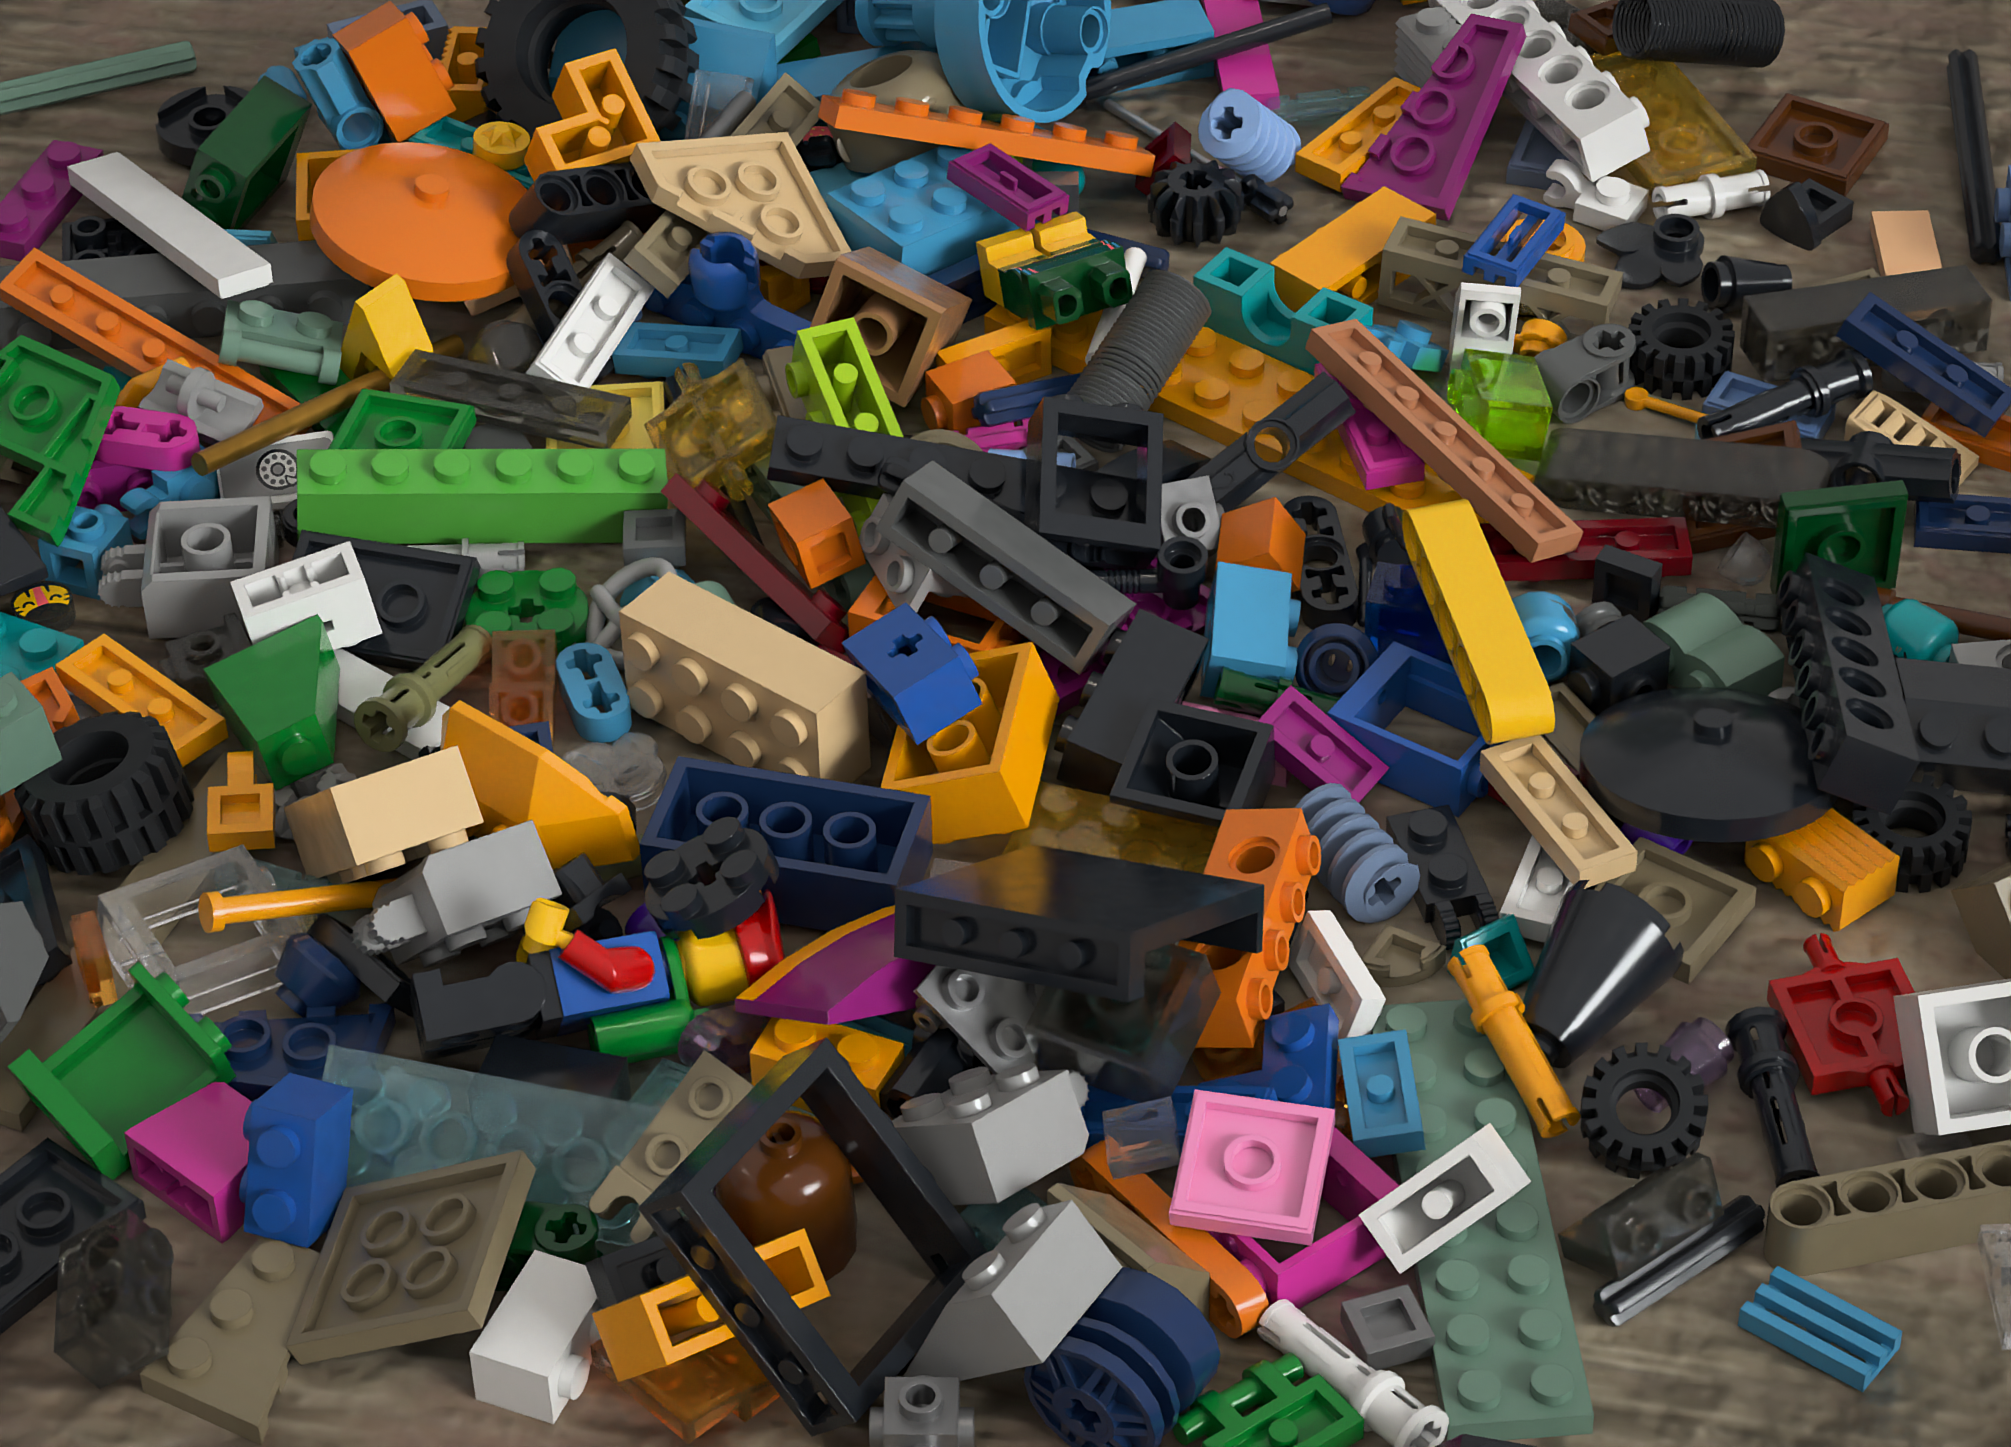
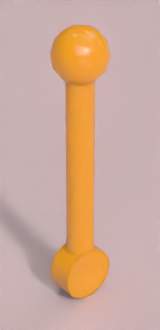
M1631 387L1625 391L1624 403L1630 410L1638 411L1648 408L1693 423H1697L1699 418L1708 415L1648 396V391L1642 387Z

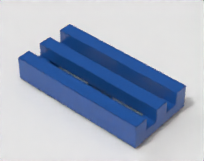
M1513 194L1464 255L1462 272L1473 276L1477 269L1480 268L1484 270L1483 280L1494 283L1499 276L1506 278L1505 286L1519 287L1564 229L1566 213ZM1522 213L1528 214L1521 225L1516 226L1511 232L1508 241L1496 256L1490 255Z

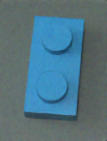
M633 322L612 353L615 374L639 375L643 378L652 379L675 376L677 369H685L690 372L692 379H696L699 382L726 381L743 350L741 330L738 328Z
M1406 1029L1338 1039L1353 1144L1369 1158L1426 1150Z

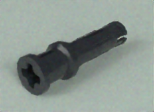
M1851 346L1837 352L1835 359L1814 367L1807 364L1797 368L1791 375L1790 381L1740 401L1721 411L1719 410L1699 418L1697 421L1700 440L1783 423L1801 415L1815 418L1823 416L1829 412L1833 404L1850 397L1857 400L1867 397L1873 391L1872 372L1868 362L1860 352Z
M1757 1006L1745 1009L1735 1014L1728 1021L1725 1034L1728 1045L1733 1051L1738 1053L1741 1064L1737 1071L1739 1087L1749 1098L1754 1099L1763 1138L1776 1178V1188L1791 1181L1820 1176L1814 1163L1805 1123L1802 1119L1794 1091L1800 1073L1797 1060L1787 1053L1784 1043L1787 1034L1785 1018L1778 1010L1771 1007ZM1752 1028H1756L1758 1040H1754L1751 1036L1750 1030ZM1781 1122H1783V1126H1784L1785 1133H1786L1787 1140H1788L1787 1143H1786V1140H1785V1136H1784V1132H1783V1129H1782Z

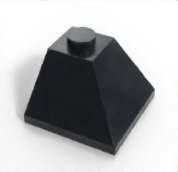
M1149 698L1110 792V803L1217 828L1221 826L1226 809H1262L1275 777L1274 725Z

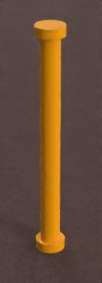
M398 878L222 897L218 891L204 892L199 898V919L203 930L206 933L223 931L225 924L372 908L378 888Z

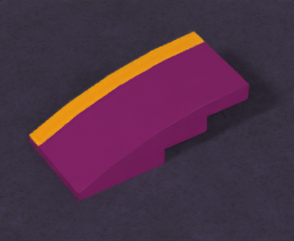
M894 905L882 908L835 928L783 959L735 998L736 1012L831 1025L916 1008L915 1002L919 997L913 991L936 965L894 957Z

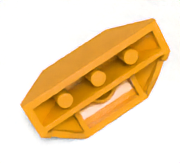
M461 700L456 702L442 715L440 751L458 745L484 820L483 823L465 828L468 837L474 835L480 838L533 820L552 869L560 868L584 852L594 867L633 861L640 855V845L628 807L612 795L607 797L601 794L586 776L550 750Z

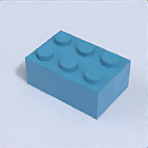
M940 145L937 148L830 191L826 196V205L851 251L871 247L926 276L977 254V241L1013 231L1020 227L947 179L948 162L972 152L970 149Z

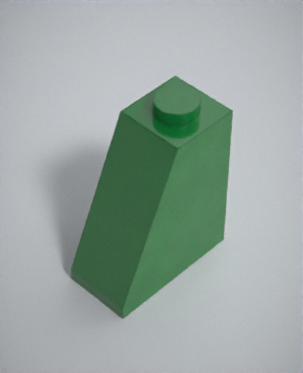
M318 614L203 669L222 717L225 718L227 725L246 751H254V762L267 780L273 783L275 791L334 763L340 667L323 621Z

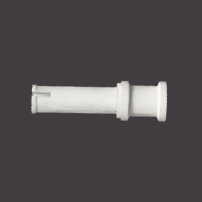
M1278 1300L1264 1312L1259 1321L1262 1327L1257 1329L1259 1337L1284 1355L1289 1352L1293 1353L1301 1362L1304 1372L1311 1378L1319 1373L1364 1418L1365 1432H1376L1393 1447H1435L1442 1443L1448 1430L1449 1418L1447 1414L1437 1406L1423 1405L1405 1390L1403 1379L1395 1372L1389 1370L1376 1371L1371 1366L1369 1367L1336 1338L1306 1317L1289 1300Z

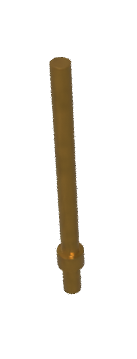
M450 334L431 343L433 347L432 356L400 379L391 380L383 371L377 368L194 453L191 457L192 466L196 473L201 476L214 472L352 407L363 388L384 392L403 382L415 384L432 376L437 366L461 356L464 353V343L458 335Z

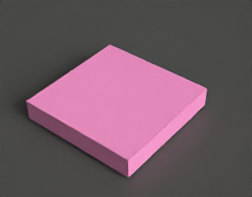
M1195 1089L1169 1210L1170 1225L1312 1246L1335 1125V1109Z

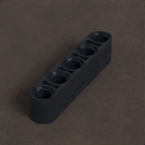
M631 161L550 171L540 174L511 210L509 223L512 231L519 239L528 231L541 230L550 233L562 245L605 239L626 220L634 223L645 234L666 209L651 202Z

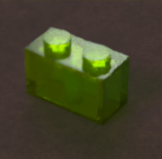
M1465 348L1461 368H1453L1450 373L1447 388L1448 404H1453L1456 412L1505 458L1540 462L1553 407L1535 357Z

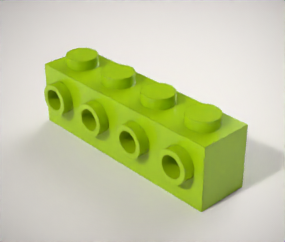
M854 317L798 330L792 361L786 364L785 375L793 398H801L807 411L805 420L904 438ZM834 492L837 498L842 497L847 511L853 518L859 538L864 522L871 516L879 500Z

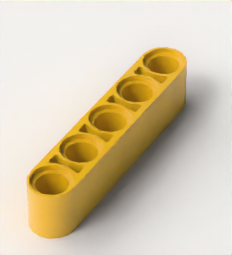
M1460 499L1405 509L1402 515V530L1409 559L1484 741L1491 745L1552 733L1555 727V713L1548 683L1469 500Z

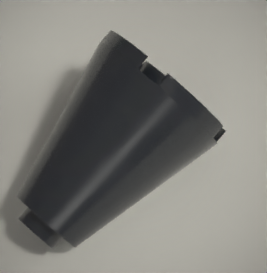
M1579 880L1568 888L1560 901L1523 998L1525 1011L1522 1015L1552 1067L1566 1068L1671 979L1682 964L1683 947L1681 942H1679L1675 949L1672 948L1665 936L1671 925L1663 915L1642 898L1618 885L1606 882L1600 891L1584 889L1589 880Z

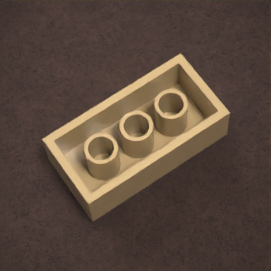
M667 572L619 611L627 695H629L630 708L634 709L641 716L651 718L680 733L690 742L700 744L739 766L853 783L871 767L865 671L671 572Z
M458 745L331 787L283 807L308 881L327 876L330 885L344 884L405 864L408 861L469 842L465 828L484 822Z

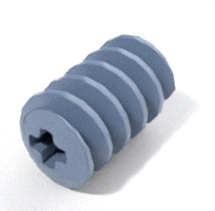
M1328 783L1316 787L1306 794L1294 807L1302 808L1310 835L1317 836L1320 843L1321 865L1319 872L1315 875L1316 879L1343 905L1344 910L1356 921L1364 923L1385 921L1397 915L1411 901L1418 889L1420 880L1418 865L1408 862L1407 853L1397 844L1393 843V838L1383 829L1379 828V823L1373 817L1365 814V808L1355 799L1351 798V793L1345 787L1337 783Z

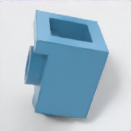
M99 504L94 510L76 506L64 540L58 547L44 540H37L41 560L46 565L49 575L45 582L58 584L64 587L68 593L100 600L98 586L99 580H102L103 575L101 561L102 555H105V550L109 551L110 547L116 548L119 546L123 548L124 545H133L129 518H125L118 509L108 504ZM80 560L83 561L84 569L75 568Z

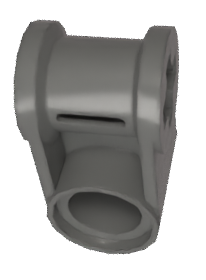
M1600 324L1555 348L1543 350L1527 365L1522 379L1523 388L1563 423L1573 424L1580 422L1589 414L1614 402L1624 400L1625 391L1635 387L1634 374L1629 369V359L1636 350L1635 335L1630 329L1622 325Z

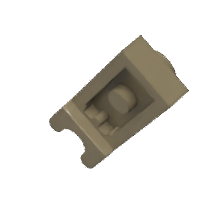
M704 1050L626 1155L620 1166H614L591 1197L588 1205L589 1210L604 1220H612L626 1205L638 1203L640 1206L751 1091L754 1085ZM677 1207L676 1209L681 1214V1212L679 1211L681 1210V1208ZM641 1212L630 1234L631 1240L635 1244L658 1236Z

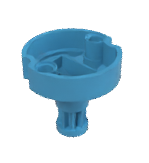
M855 0V17L858 29L864 40L873 46L896 47L902 42H923L930 48H937L942 69L953 92L967 108L982 112V118L1001 121L1002 114H1011L1032 119L1035 123H1049L1070 114L1087 96L1086 79L1092 68H1099L1103 64L1111 24V0Z

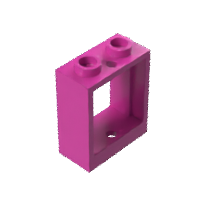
M1334 1127L1321 1196L1347 1219L1348 1223L1281 1263H1278L1252 1237L1206 1231L1258 1280L1266 1294L1269 1307L1278 1300L1286 1299L1292 1302L1296 1308L1300 1309L1387 1256L1361 1220L1359 1214L1400 1185Z

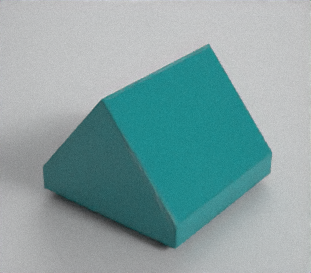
M1508 914L1454 942L1451 958L1453 956L1458 957L1462 965L1466 963L1461 957L1460 951L1474 945H1484L1487 947L1490 953L1489 956L1508 990L1530 980L1535 968L1514 914Z

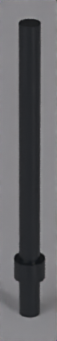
M1325 2L1086 79L1087 96L1074 111L1086 108V101L1331 24L1333 19L1330 8Z

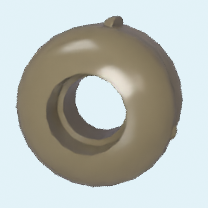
M924 50L899 51L871 60L846 75L830 94V96L842 97L843 89L860 90L876 95L875 103L895 106L897 97L911 98L930 104V112L948 114L949 106L966 107L949 85L942 69L939 55ZM827 123L842 163L847 169L854 172H879L941 145L838 129Z

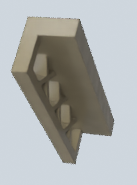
M1400 216L1383 248L1377 304L1452 323L1455 299L1449 291L1459 287L1461 282L1505 286L1506 278L1499 276L1492 283L1483 280L1484 270L1480 268L1477 269L1473 276L1462 272L1464 255L1479 236ZM1500 241L1490 255L1496 256L1505 245V242ZM1544 253L1519 285L1521 287L1520 303L1528 305L1538 317L1536 319H1545L1560 326L1565 331L1567 341L1579 335L1570 333L1560 321L1568 316L1594 322L1593 327L1600 324H1609L1610 313L1621 292L1624 272ZM1396 272L1416 276L1426 290L1417 294L1394 288ZM1517 319L1515 334H1520L1526 321Z

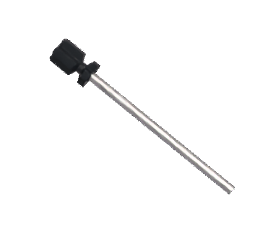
M1107 99L1103 104L1106 110L1154 139L1163 132L1111 99ZM1191 149V162L1193 158L1198 163L1203 164L1211 161ZM1249 174L1243 179L1235 176L1236 181L1241 183V192L1244 193V205L1249 206L1252 212L1270 223L1274 221L1280 225L1287 221V211L1294 206L1292 197L1274 186H1267L1264 180L1255 174Z

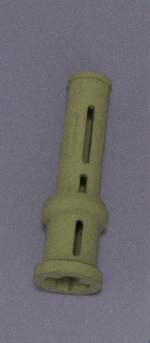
M467 625L460 630L456 637L433 654L414 672L398 673L386 682L381 696L370 697L362 702L354 713V725L361 739L371 748L381 752H392L400 747L408 736V730L421 727L433 718L436 712L437 701L460 684L472 671L492 657L493 653L491 652L495 649V644L488 631L481 626ZM389 727L392 728L386 735L383 734Z

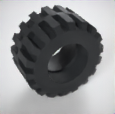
M117 711L108 712L93 718L90 716L54 732L53 735L63 760L14 788L15 798L36 843L43 850L45 861L50 866L55 865L58 871L64 873L76 871L78 875H92L98 871H103V874L117 871L120 867L129 864L132 866L143 861V856L157 853L167 845L166 841L176 837L184 828L183 822L191 817L193 811L191 803L194 801V794L164 726H160L158 720L152 716L142 717L141 713L132 711L118 714Z

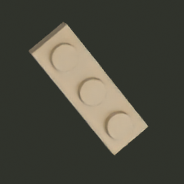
M1541 735L1508 741L1481 751L1479 769L1573 885L1579 880H1589L1585 888L1636 871L1638 851Z

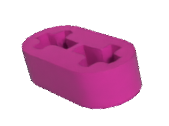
M114 406L95 459L108 464L158 471L183 470L192 465V455L201 451L197 427L192 419L181 414Z

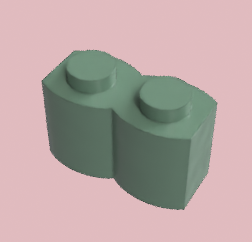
M1699 593L1643 622L1645 627L1671 647L1668 683L1672 686L1679 688L1715 687L1737 689L1766 696L1778 688H1782L1785 657L1777 645L1760 630L1749 625H1743L1736 614L1724 602L1711 594Z

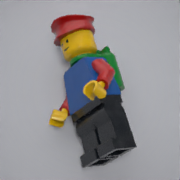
M765 889L762 893L765 902L752 916L736 927L717 936L697 939L692 930L677 931L680 939H676V941L668 936L659 937L658 941L655 931L595 941L578 929L574 934L563 930L570 911L569 908L545 898H537L531 903L524 923L525 935L522 937L517 949L516 962H507L498 966L488 977L443 985L440 969L412 974L409 999L422 1060L424 1062L489 1048L496 1035L503 1034L525 1038L533 1030H535L537 1040L587 1030L591 1051L627 1057L628 1064L688 1051L695 1038L702 1035L706 1027L715 1025L713 1012L707 1008L693 1010L690 1000L698 1006H710L734 1001L737 996L786 958L772 893L769 889Z

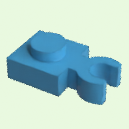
M1399 320L1397 327L1374 324L1373 327L1364 325L1410 369L1441 372L1449 350L1429 341L1432 335L1430 330L1406 320Z
M200 444V449H205V447ZM192 465L178 471L152 470L153 485L146 490L134 488L128 491L120 499V505L136 515V517L129 520L131 534L140 540H144L147 538L149 512L159 502L221 499L217 472L214 471L201 476L196 473Z

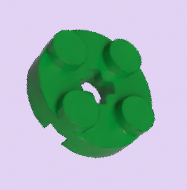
M552 568L546 571L525 570L511 573L494 570L483 574L478 579V590L472 595L465 617V625L481 626L491 635L495 644V649L491 652L493 653L491 657L492 664L512 670L545 668L556 664L559 653L566 647L573 645L575 642L576 644L586 642V628L589 615L588 600L585 593L576 585L575 575L570 570ZM533 617L532 622L527 623L520 622V619Z

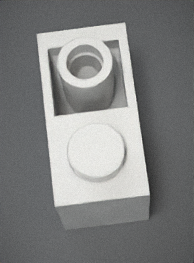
M1461 282L1455 296L1450 333L1449 383L1507 388L1521 287Z

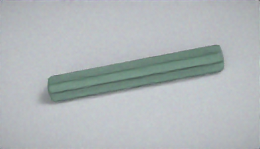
M181 41L0 82V116L194 72L197 68L194 49L189 41Z

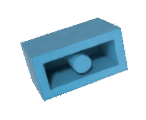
M1218 561L1206 604L1204 637L1208 638L1209 641L1202 661L1200 696L1214 697L1218 677L1223 666L1244 672L1245 674L1275 681L1281 676L1292 679L1293 683L1298 659L1296 651L1298 647L1288 646V637H1295L1301 602L1300 600L1290 599L1292 573Z

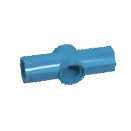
M334 38L328 40L314 39L299 48V54L292 64L317 107L320 120L332 134L339 149H361L372 145L392 143L384 128L381 115L369 101L338 42Z

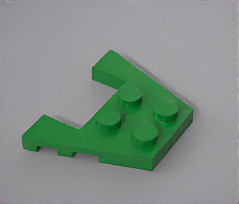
M22 334L0 350V455L40 473L10 510L8 516L18 529L58 547L64 540L121 388L112 374Z

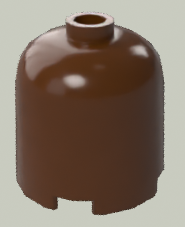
M787 1110L716 1184V1199L753 1247L805 1228L824 1280L827 1282L845 1269L856 1252L857 1212L851 1163L815 1116L800 1111Z

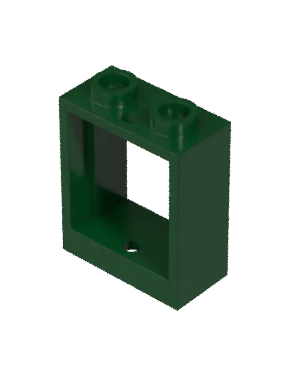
M264 75L197 149L182 199L221 228L243 230L287 180L312 103Z

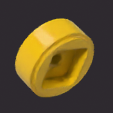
M496 121L485 123L474 132L472 154L497 165L503 170H514L525 164L524 157L530 144V135L521 126L510 122Z

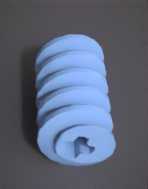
M1229 88L1218 94L1202 113L1198 125L1199 141L1206 152L1242 177L1255 174L1264 180L1265 183L1276 180L1288 168L1294 165L1295 153L1301 150V139L1295 128L1240 89Z

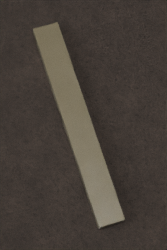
M223 750L194 788V801L191 803L193 811L191 817L183 822L184 828L176 837L166 841L167 845L157 853L143 856L144 860L136 864L71 949L70 954L73 963L61 970L52 981L45 983L23 1012L19 1022L0 1044V1125L23 1131L39 1109L24 1093L7 1066L28 1049L43 1063L119 1000L134 982L127 970L137 962H140L143 967L147 965L231 852H209L207 840L208 787L227 786V753L231 751ZM254 762V773L257 774L258 784L270 783Z

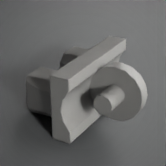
M167 359L155 387L142 399L138 408L187 416L195 422L199 440L214 445L252 427L264 408V404L260 397L215 379L214 374L205 368L196 367L191 369Z

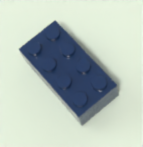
M678 756L639 844L645 897L649 881L644 875V869L651 858L663 851L676 850L689 840L703 834L706 828L718 819L735 817L743 828L759 832L779 864L777 881L774 884L769 876L766 884L761 889V893L765 889L771 891L779 923L831 931L882 908L894 906L895 889L923 880L933 854L931 796Z

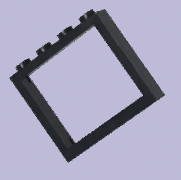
M828 1038L784 1055L638 1207V1210L811 1437L855 1423L885 1390V1377H896L919 1351L946 1304L964 1285L965 1281L962 1278V1274L965 1269L978 1257L987 1253L972 1227L963 1220L936 1184L931 1172L921 1164L895 1129L890 1117L880 1109L853 1073L848 1061L838 1053ZM800 1096L935 1275L850 1373H848L711 1192L714 1186ZM680 1207L686 1216L682 1217L676 1208ZM821 1392L826 1400L823 1402L817 1393Z

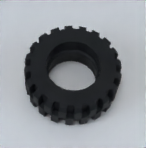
M490 0L484 13L491 16L488 27L478 28L475 42L477 46L484 49V57L476 58L475 60L476 77L488 83L487 86L482 88L480 93L486 106L497 112L496 121L510 122L521 126L529 133L531 142L537 127L563 120L552 98L548 79V62L555 41L561 32L580 16L594 11L610 10L621 17L627 36V54L624 66L657 134L664 127L673 132L682 119L675 114L681 101L690 103L695 91V87L687 83L689 73L699 72V54L689 49L688 45L695 43L697 35L693 23L683 17L686 7L681 0H500L499 2L497 0Z

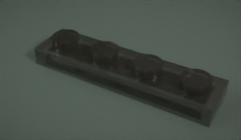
M418 349L412 352L389 383L390 393L475 406L476 422L486 423L525 432L530 435L569 442L587 448L610 449L632 417L631 397Z

